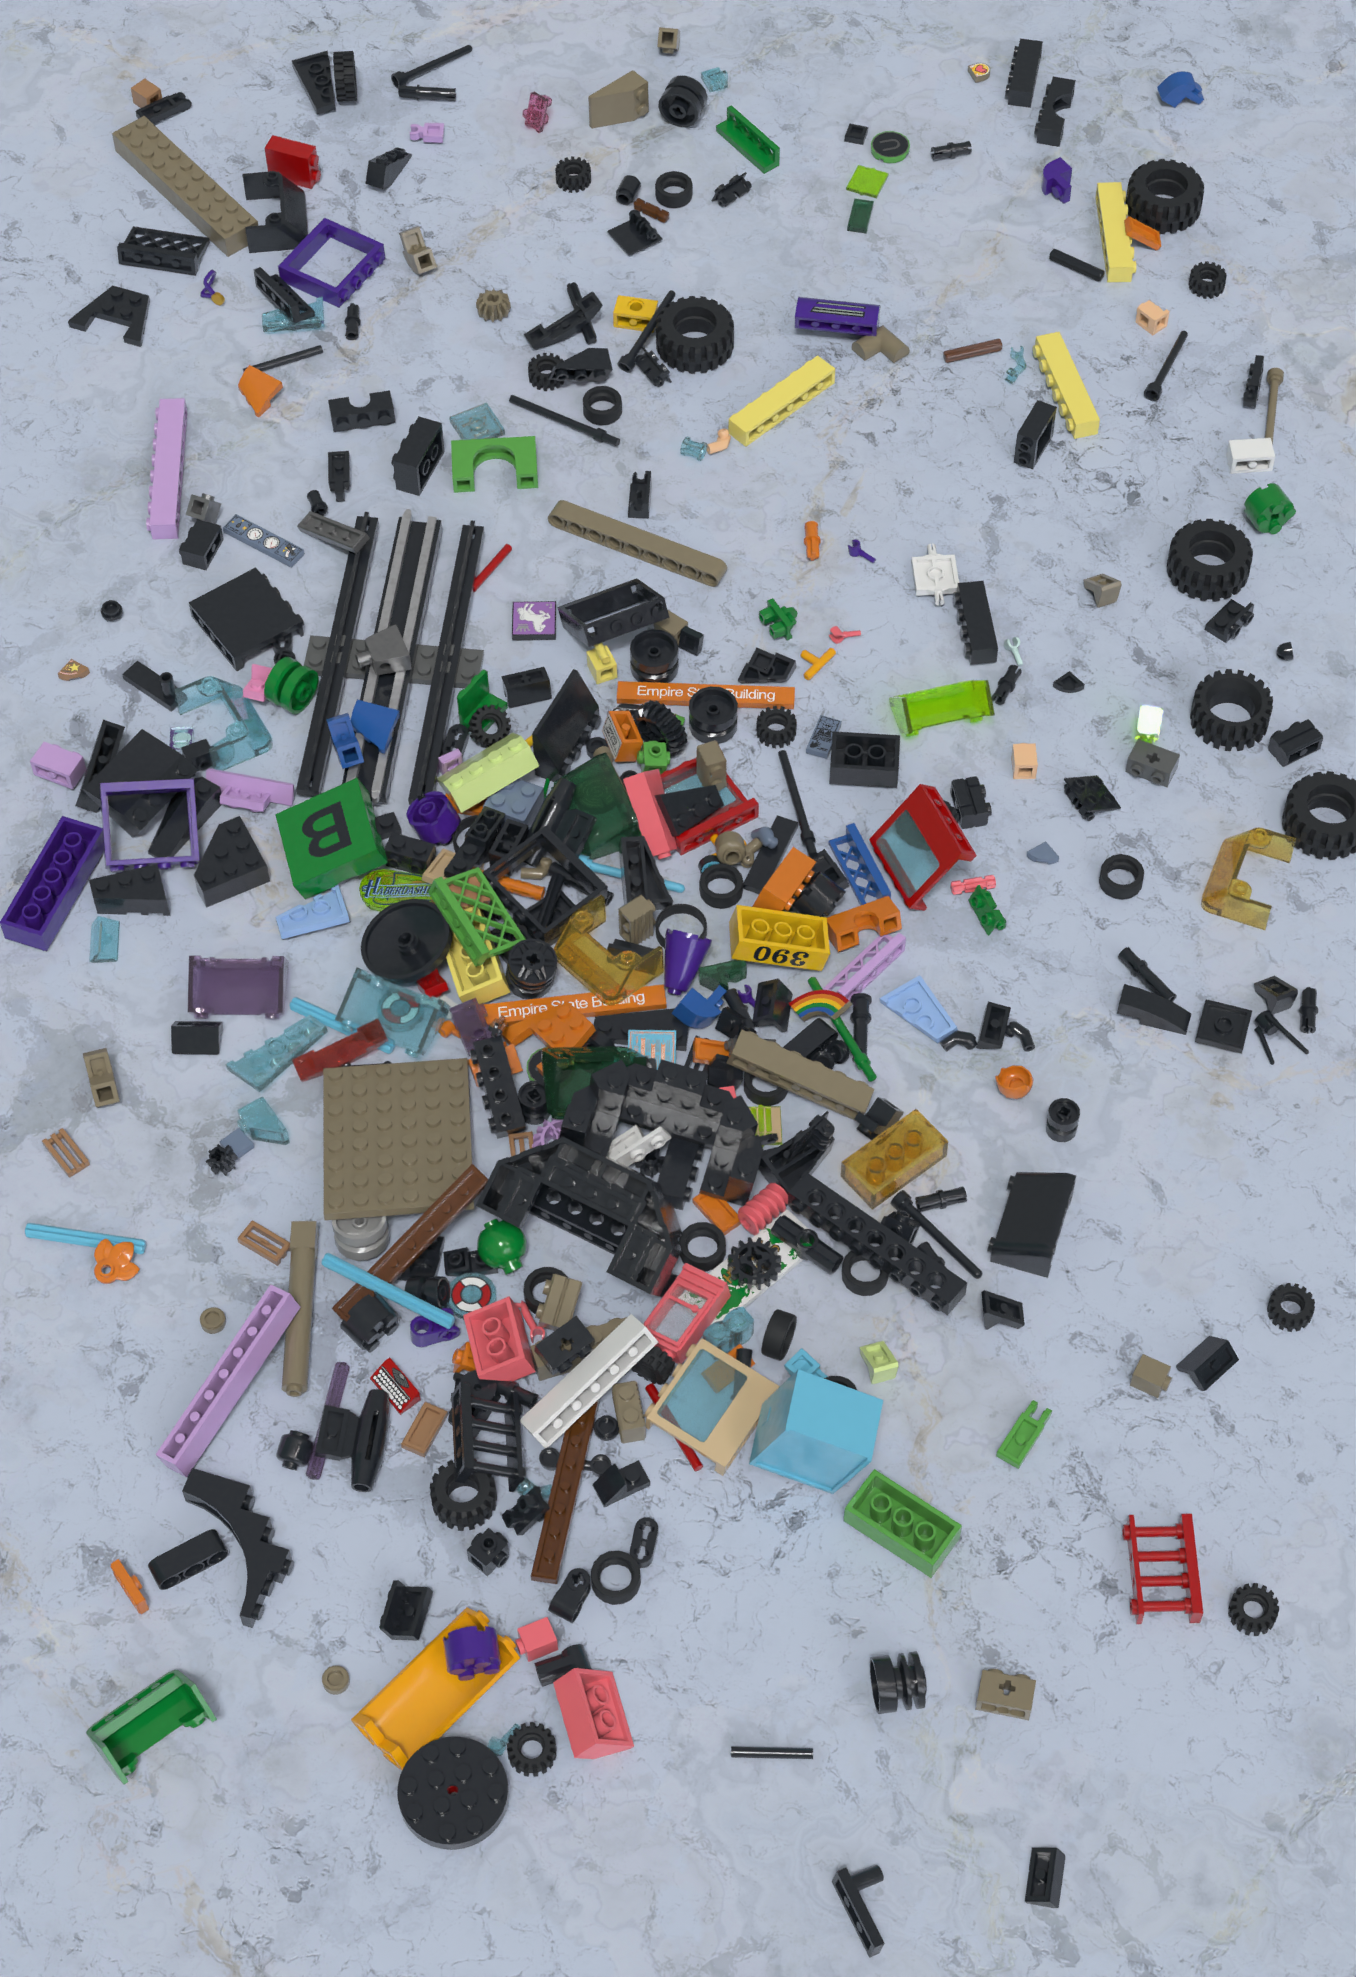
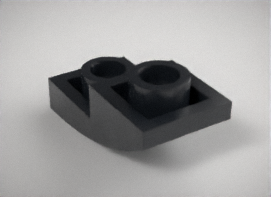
M468 1247L443 1252L446 1276L469 1277L498 1273V1268L493 1269L481 1260L477 1250L469 1251Z

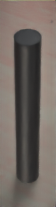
M731 1746V1758L813 1759V1748Z

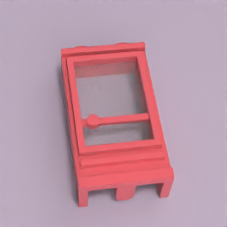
M687 1263L683 1265L681 1273L643 1323L658 1341L654 1347L661 1348V1351H665L667 1356H670L673 1359L672 1361L678 1364H683L687 1358L686 1353L691 1345L698 1343L731 1297L727 1282Z

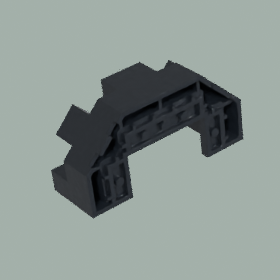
M662 1059L658 1070L636 1063L626 1067L623 1060H620L591 1074L589 1086L574 1092L571 1103L568 1104L560 1131V1138H568L595 1152L608 1156L618 1121L633 1126L637 1125L650 1131L662 1127L670 1133L671 1137L712 1149L699 1193L744 1206L749 1201L764 1150L755 1136L758 1123L741 1095L733 1098L729 1091L707 1085L708 1073Z
M565 1137L497 1161L476 1204L477 1207L518 1228H522L542 1185L545 1184L627 1225L628 1228L606 1272L651 1295L664 1296L678 1276L672 1273V1270L682 1252L678 1238L682 1237L683 1234L673 1203L665 1200L660 1183Z

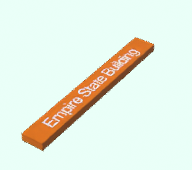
M618 681L617 703L645 704L652 700L665 705L689 706V700L694 693L702 688L711 686L721 687L730 691L735 696L739 708L770 707V709H773V706H777V709H780L782 706L785 709H794L795 687Z
M664 984L476 1005V1014L479 1030L488 1029L494 1019H499L501 1015L505 1016L504 1021L508 1022V1026H511L567 1001L585 1017L666 1009L667 1003Z

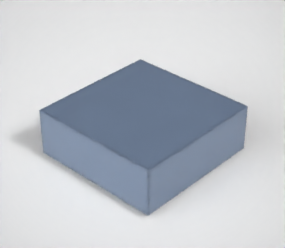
M237 1128L219 1141L220 1146L223 1148L229 1145L238 1156V1159L254 1148V1143L240 1128Z

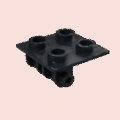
M631 210L629 212V221L607 231L629 256L663 240L657 233V230L651 227L649 221L642 217L638 210Z
M1098 775L1064 778L1066 782L1064 793L1069 797L1072 804L1075 805V808L1079 810L1083 819L1091 821L1094 819L1096 811L1121 809L1115 797L1110 793Z
M828 1111L822 1116L816 1115L809 1123L810 1127L805 1132L801 1130L793 1137V1144L788 1150L790 1152L787 1160L788 1163L810 1143L820 1151L828 1149L835 1130L834 1125L827 1120Z

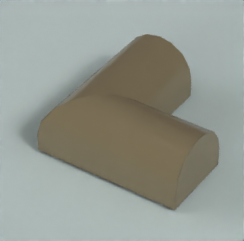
M884 325L877 329V336L865 335L852 343V350L864 361L881 352L895 363L910 352L909 347Z

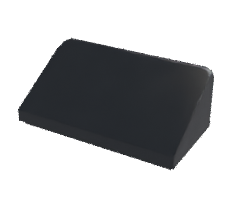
M988 1001L977 1040V1049L1002 1048L1011 1007Z
M1032 1848L1025 1903L1059 1908L1065 1854L1058 1848Z

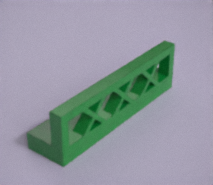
M732 105L727 107V120L716 125V132L763 174L778 167L780 147Z

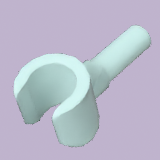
M1012 638L1014 646L1010 644L1009 639H1006L1004 641L1005 649L1012 651L1018 666L1023 665L1017 648L1020 645L1019 638Z

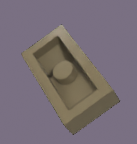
M1103 573L1083 580L1085 588L1094 592L1098 608L1117 601L1122 586L1120 580Z

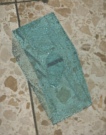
M263 1096L237 1110L240 1119L237 1121V1124L244 1134L246 1132L249 1134L252 1140L281 1145L290 1143L286 1128Z

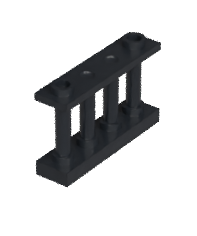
M460 1382L451 1396L455 1482L466 1483L471 1474L479 1472L508 1478L509 1492H514L518 1485L524 1481L526 1469L523 1467L520 1431L522 1406L518 1400V1392H513L506 1403L474 1398L470 1391V1383ZM471 1408L503 1413L505 1424L475 1419ZM472 1429L506 1435V1445L476 1440L473 1437ZM474 1450L507 1456V1467L478 1462L474 1458Z

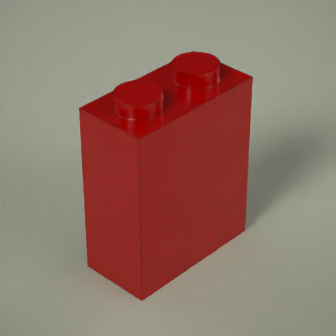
M272 135L264 148L268 172H279L294 184L312 189L321 177L316 146Z

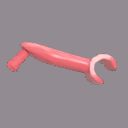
M522 1300L521 1303H515L518 1308H521V1313L531 1330V1342H534L533 1338L535 1335H541L542 1340L545 1339V1330L536 1325L527 1304Z

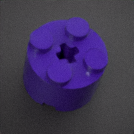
M428 792L424 794L425 798L420 801L417 798L411 803L406 816L420 840L433 844L439 842L445 844L451 840V835L457 829L461 819L442 792Z
M477 1626L464 1627L448 1633V1639L446 1637L443 1638L447 1672L458 1675L460 1681L471 1680L474 1678V1674L483 1672L484 1674H495L500 1671L499 1665L501 1660L496 1629L485 1626V1631H477Z

